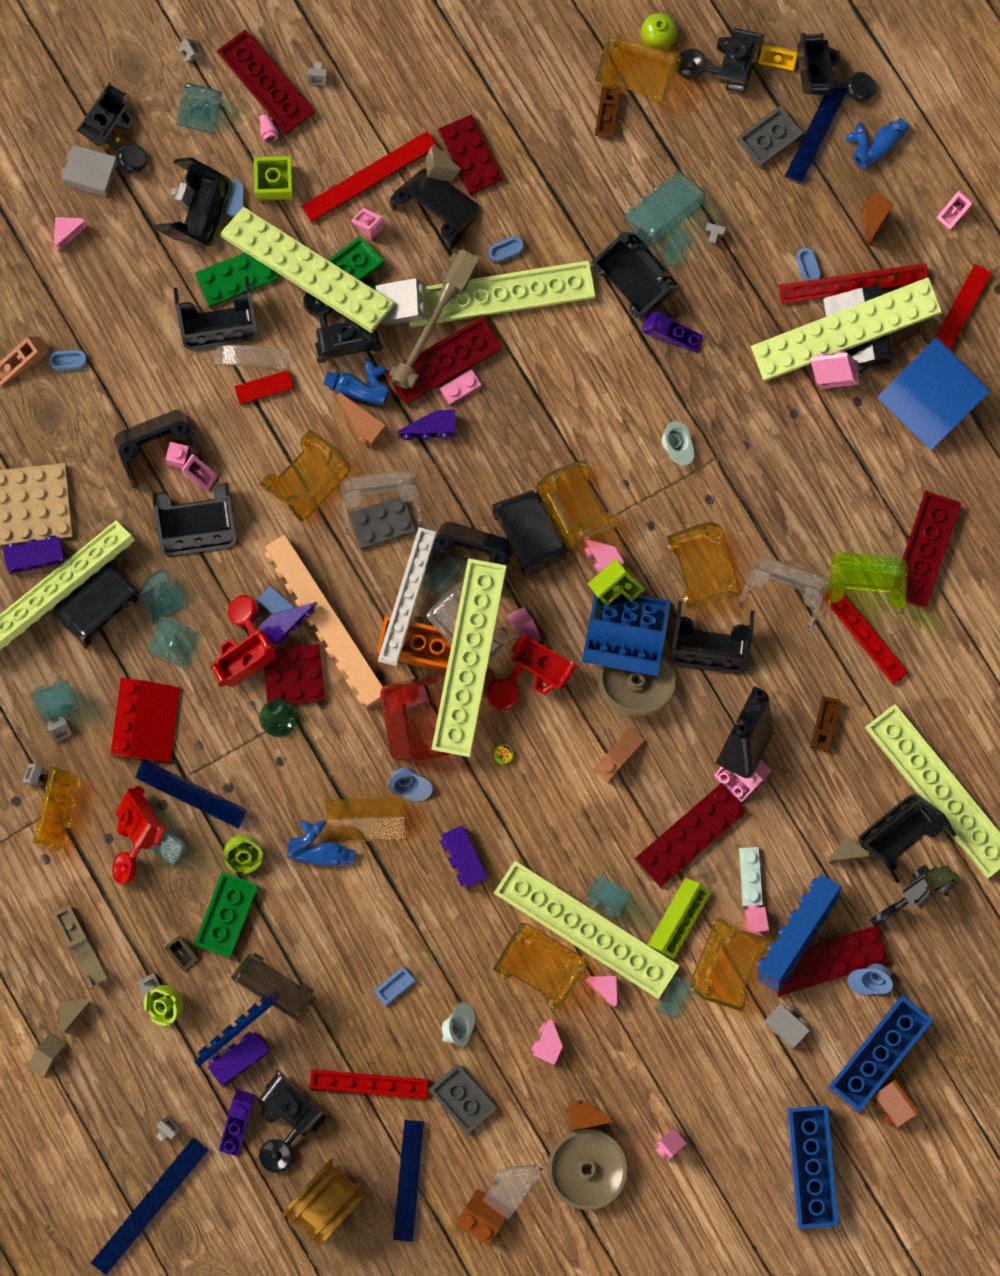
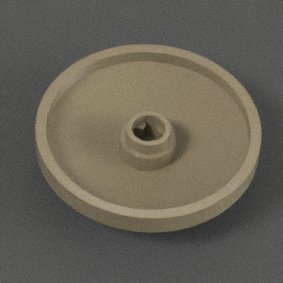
M661 655L658 676L601 666L598 675V686L603 699L613 709L628 716L643 717L659 712L670 702L675 689V674L670 663Z
M583 1129L566 1135L555 1145L548 1161V1178L555 1194L567 1205L581 1210L598 1209L612 1202L623 1189L627 1177V1163L622 1149L613 1138L597 1130Z

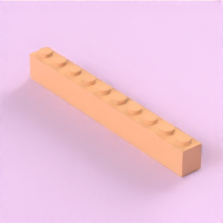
M285 534L266 545L265 549L267 552L264 554L270 563L274 562L277 568L274 570L280 579L284 578L286 581L285 587L289 594H294L297 598L295 600L296 605L299 607L313 602L318 603L314 607L315 612L306 620L310 626L314 625L317 629L315 634L319 641L326 643L327 648L325 650L330 658L335 657L338 662L335 664L341 674L345 673L347 676L346 682L351 690L355 689L358 693L356 698L361 706L365 704L368 709L386 698V691Z

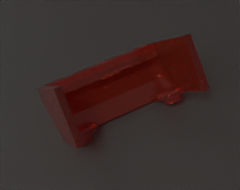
M436 676L389 683L381 688L380 696L390 754L396 760H425L450 755V753L429 750L427 743L421 740L412 741L406 704L413 703L419 698V686L438 683Z

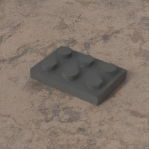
M779 106L739 135L736 140L760 168L801 138L803 132L785 110Z
M403 495L349 513L361 550L415 532Z
M459 1064L454 1066L428 1090L467 1135L497 1109Z

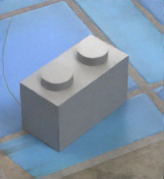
M779 1004L763 1023L793 1049L810 1030L807 1028L808 1024L802 1018L797 1019L792 1015L794 1011L789 1006Z

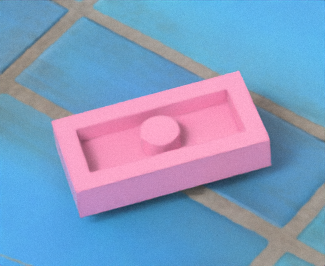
M471 369L441 387L440 392L450 406L479 389L482 385Z

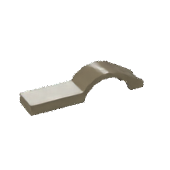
M68 905L53 913L52 915L79 964L89 988L93 989L94 985L103 980L104 982L108 981L71 906Z

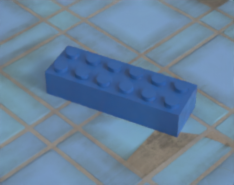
M820 874L818 879L814 878L809 886L810 891L808 894H803L799 901V908L797 910L794 909L788 918L790 920L788 925H783L780 929L777 942L773 941L768 948L769 954L766 958L762 957L757 965L759 968L757 971L758 981L776 992L780 991L840 898L841 885Z
M901 995L827 1086V1089L853 1111L859 1113L933 1020Z
M828 1105L786 1109L796 1229L839 1226Z

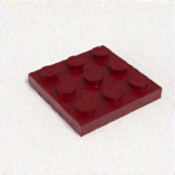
M320 644L275 648L277 656L264 666L268 707L324 702L325 692Z

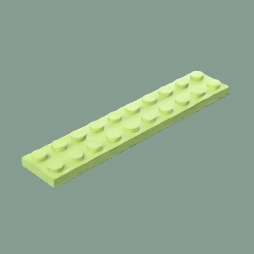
M242 207L220 233L222 238L370 333L373 332L394 306L393 301L245 207Z
M589 261L471 279L463 295L455 293L449 303L443 308L436 324L595 298V291ZM443 284L426 286L425 302L428 308L426 319L409 322L410 328L424 326L428 323L438 304Z
M925 278L752 345L751 348L765 382L811 364V357H817L818 354L834 355L835 352L846 351L942 314L930 280Z
M114 521L0 614V650L9 645L14 638L22 634L30 625L37 622L46 612L53 609L63 598L68 597L78 586L84 584L90 576L97 573L106 563L112 561L122 550L128 548L135 541L132 535L117 521Z
M468 558L432 750L466 757L471 756L505 579L506 565Z
M894 704L868 724L865 730L916 793L945 814L956 833V836L953 838L985 878L988 879L1000 869V832L897 705Z
M516 861L513 862L494 892V895L656 999L660 998L679 968V965Z

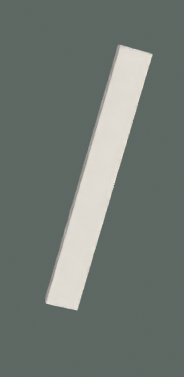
M418 528L378 662L393 666L398 664L426 572L427 561L437 535L435 531Z

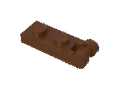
M602 86L594 136L613 139L620 89L610 90L608 87ZM606 97H612L613 101L606 100Z
M822 696L810 748L823 749V752L829 753L841 700ZM819 735L826 737L825 742L818 740Z

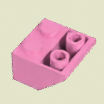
M838 351L834 355L818 354L817 357H811L817 385L822 389L859 384L858 362L848 353Z
M760 760L751 778H743L723 767L714 776L742 802L764 781L772 770Z

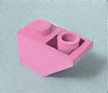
M592 540L585 542L586 548H584V551L589 559L592 558L595 564L593 566L598 574L615 558L623 565L625 564L616 547Z
M549 1019L547 1023L543 1022L539 1031L542 1036L539 1041L535 1040L531 1051L534 1052L533 1057L554 1066L563 1046L553 1020Z
M673 1128L655 1144L657 1147L655 1151L662 1159L666 1157L669 1160L687 1143Z

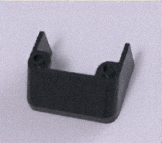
M193 157L174 159V164L187 170L185 181L194 190L185 223L178 221L155 224L153 229L177 241L203 247L212 246L216 241L231 194L232 182L227 176Z
M245 276L247 293L238 294L234 298V308L197 313V308L193 303H180L177 287L174 288L176 311L185 348L196 350L246 342L256 338L258 332L248 276Z
M173 410L115 435V446L133 488L136 487L127 463L137 457L138 446L170 433H173V436L178 440L190 438L199 460H203L193 431L182 411Z
M445 522L441 525L435 537L426 565V574L430 575L436 553H448L452 549L453 544L490 554V563L506 565L507 568L513 548L507 538L454 522Z
M678 600L671 647V661L679 666L731 673L744 672L747 668L753 636L755 611L751 610L748 625L739 624L734 626L731 635L693 630V621L688 617L681 616L682 601Z
M912 794L859 836L858 842L862 848L869 852V857L878 868L893 881L899 883L900 880L894 872L899 864L895 856L922 834L928 837H935L944 830L955 837L956 833L943 812L918 794Z

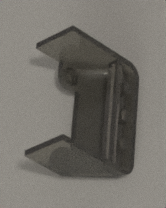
M249 953L233 973L231 980L236 985L240 984L294 1019L300 1025L316 1001L315 995L312 994L314 990L305 984L301 987L263 962L265 958L259 954L254 953L252 955Z

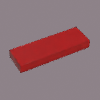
M285 370L234 386L239 405H243L292 390L294 387L289 371Z

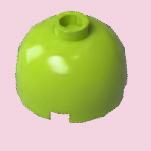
M654 13L648 16L641 27V39L644 45L652 48L654 51L669 49L677 38V25L674 19L664 13Z
M239 834L232 837L226 843L224 861L232 872L250 873L255 871L262 863L263 851L258 840L254 837Z
M160 985L151 989L145 995L143 1001L145 1012H149L151 1015L150 1019L154 1023L163 1026L176 1021L182 1014L184 1007L181 993L169 985Z

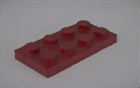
M472 114L438 128V132L452 161L461 169L459 175L469 195L503 181V177Z

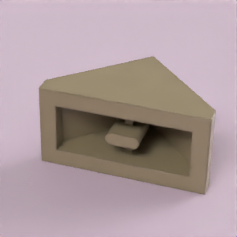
M435 145L431 146L425 158L427 178L453 182L461 169Z
M846 835L829 857L828 863L867 859L869 852Z
M176 934L163 945V948L183 972L199 960L179 934Z
M87 999L59 1001L60 1029L67 1033L90 1006L91 1002Z
M49 1033L36 1048L28 1067L45 1078L66 1043Z

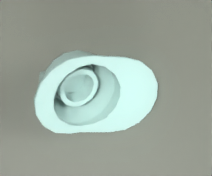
M671 422L662 436V446L675 463L686 466L694 458V449L689 430L682 422Z
M464 1002L459 1003L451 1017L443 1022L442 1040L444 1042L455 1043L460 1047L468 1043L475 1025V1013L471 1005Z

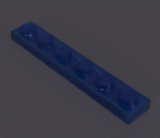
M835 88L830 96L824 95L785 174V178L800 185L802 184L847 93L846 89Z
M145 759L141 762L135 776L136 779L238 829L247 813V809Z
M277 990L272 994L267 992L259 1000L261 1002L259 1005L254 1003L247 1010V1015L242 1013L234 1021L236 1023L234 1026L229 1024L222 1031V1036L217 1034L209 1042L211 1044L209 1047L204 1045L197 1052L199 1056L194 1060L197 1066L200 1067L274 1005L282 995Z
M404 1120L393 1240L413 1242L424 1121Z

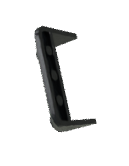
M426 168L417 172L390 197V208L392 210L397 205H405L413 198L445 221L441 227V236L447 241V249L449 251L480 212L479 205L447 181L427 178Z
M229 483L219 484L215 487V499L171 505L170 497L166 493H153V508L160 549L163 554L174 556L230 548L236 543Z

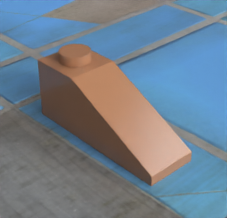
M39 336L26 337L0 361V387L35 365L49 352Z
M339 392L337 395L338 402L358 437L357 440L364 446L369 445L373 447L386 430L385 424Z
M629 728L594 767L593 772L608 784L645 739Z

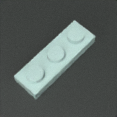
M759 847L739 848L742 906H762Z

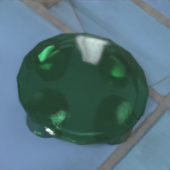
M284 699L270 700L264 704L259 715L262 729L271 736L277 737L287 736L293 731L298 718L294 706Z

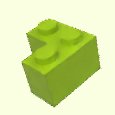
M616 558L588 583L595 595L607 606L621 593L632 602L645 590L637 577Z

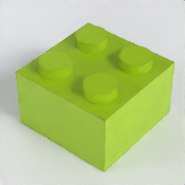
M291 156L254 157V194L256 200L293 199Z

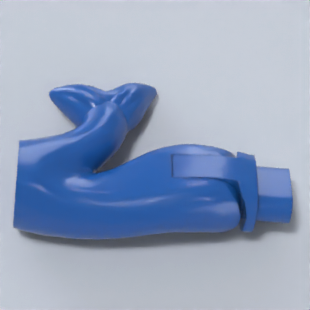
M899 118L897 121H891L877 132L873 144L869 148V139L865 128L859 122L856 126V131L849 133L845 140L858 142V147L853 153V159L860 168L866 170L880 161L905 135V131L910 126L902 118Z
M365 358L367 381L370 387L355 375L345 372L339 375L337 371L336 373L327 371L323 385L331 387L332 391L340 392L348 398L384 406L389 393V386L381 383L378 378L389 371V369L383 366L375 367L372 361Z
M299 821L305 835L303 837L289 838L287 859L321 866L353 865L355 850L346 849V846L342 849V846L338 843L326 842L308 847L315 841L327 821H318L313 825L308 821Z

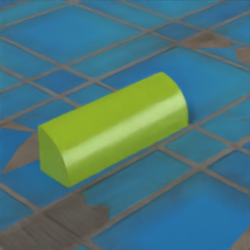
M685 878L647 945L674 960L709 898L711 891L702 884Z

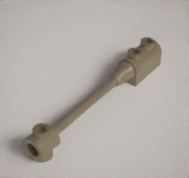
M459 250L458 254L453 252L449 260L452 263L450 269L445 268L441 275L443 285L437 306L406 364L399 363L398 367L393 365L389 373L392 376L391 381L395 385L408 389V387L413 388L419 375L416 374L412 367L443 308L449 303L455 293L463 295L479 265V257L464 250Z

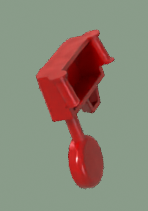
M249 595L236 597L228 608V616L231 622L239 627H247L250 636L238 644L229 638L219 645L220 657L215 659V664L210 666L219 681V687L226 685L234 687L277 656L275 647L271 645L267 634L260 629L256 631L253 621L258 615L259 606L258 602Z
M520 632V637L511 649L514 653L511 660L516 665L508 679L499 678L491 683L487 691V698L495 709L501 711L509 710L518 703L520 698V690L515 680L522 668L536 675L533 689L546 695L555 686L563 689L565 683H568L575 669L579 668V666Z
M135 786L134 789L128 788L115 812L119 822L117 826L118 834L125 837L129 836L134 844L130 853L122 851L117 854L113 861L112 876L114 881L121 885H127L134 879L137 869L135 858L140 849H150L152 845L161 846L163 834L168 830L165 825L158 821L143 795L145 790L140 786Z

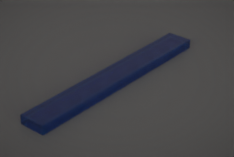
M192 1138L96 1255L91 1264L107 1276L209 1150L195 1138Z

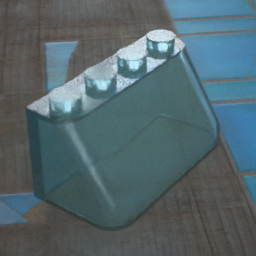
M673 172L667 178L668 181L663 185L661 183L653 189L652 194L643 196L637 206H631L624 213L626 215L624 223L641 239L647 248L651 247L704 204L706 192L681 172L677 174Z

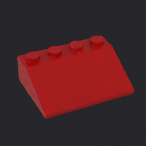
M120 678L111 746L112 757L171 763L180 687L139 679Z

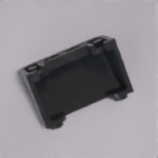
M622 232L591 262L595 266L593 268L595 272L600 276H608L630 302L629 311L635 318H643L680 288L676 280L647 246L632 232Z
M533 490L493 504L491 508L495 520L499 519L498 524L502 527L517 556V561L522 567L521 571L525 578L566 559V552H568L565 543L560 542L541 505L542 498L540 494Z
M106 563L65 601L57 603L53 608V615L85 649L92 643L90 641L93 637L92 634L96 636L97 632L124 607L127 608L129 606L128 602L135 604L142 597L139 591L111 563Z
M756 686L753 687L736 721L738 724L733 727L715 763L743 778H751L773 736L769 696L764 690Z

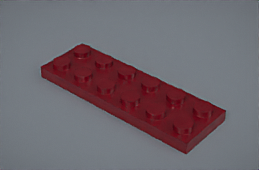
M246 29L217 50L220 58L285 135L315 114L313 108Z
M481 317L420 352L412 367L416 374L419 375L413 388L408 387V389H404L395 385L391 381L392 376L389 375L391 370L387 371L386 375L406 406L501 351L502 346L484 317Z
M925 490L889 597L926 609L961 502Z
M720 783L635 857V860L661 888L746 814L747 810Z
M878 926L868 927L808 946L780 991L776 992L777 997L848 976L853 971L867 969L872 964L883 965L889 963L890 961Z

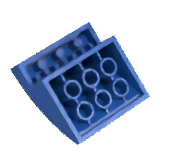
M936 337L877 398L932 450L991 389Z
M594 593L582 662L658 676L671 601L639 595L631 602L621 593L607 606Z

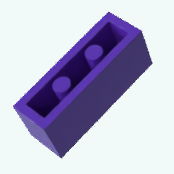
M48 536L45 537V540L41 541L36 539L28 540L26 544L21 545L12 543L3 548L6 570L9 574L59 565L65 562L62 541L60 537Z
M463 825L441 834L442 840L440 844L444 852L448 850L450 854L448 861L452 869L456 868L459 873L456 878L460 886L464 885L468 889L486 881L487 875Z
M251 1031L241 1038L243 1041L238 1045L235 1043L225 1049L227 1053L221 1057L217 1055L209 1061L210 1065L208 1068L222 1087L270 1053L256 1031L253 1034Z

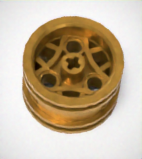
M332 1158L319 1170L281 1214L282 1218L287 1216L290 1219L288 1222L290 1225L295 1223L309 1236L308 1241L310 1243L314 1240L317 1243L315 1246L317 1249L321 1247L369 1192L367 1189L364 1191L360 1190L361 1184L359 1182L355 1185L339 1171L342 1167L340 1165L335 1167L332 1164L334 1162Z

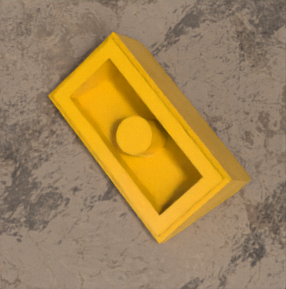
M763 43L758 63L794 71L798 54L795 50Z

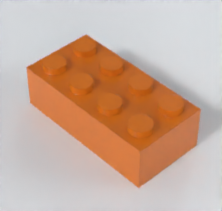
M388 616L384 617L376 652L378 658L391 619ZM410 621L398 662L446 672L454 631Z

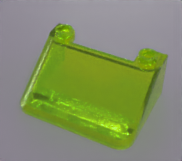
M845 552L835 553L831 558L827 607H831V602L841 601L845 596L846 588L890 592L889 601L891 605L895 608H900L899 614L903 615L907 588L908 566L906 561L897 557Z

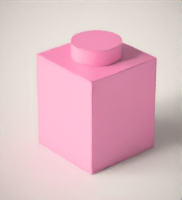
M170 442L165 459L167 466L182 469L190 456L189 446Z
M760 905L748 906V910L744 912L748 935L768 932L769 927L765 907L760 908Z

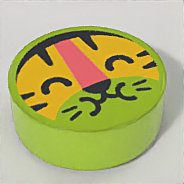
M499 745L494 751L495 761L501 765L511 762L513 758L512 749L508 745Z

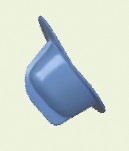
M403 767L398 770L394 769L393 776L388 782V788L393 794L413 802L424 801L432 793L430 781L417 775L409 767Z
M872 964L867 969H859L850 973L848 985L853 991L862 995L885 994L890 992L893 987V981L891 980L892 971L881 964Z

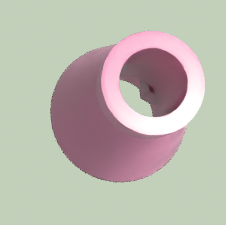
M270 115L260 116L261 139L265 143L277 141L279 132L273 124Z

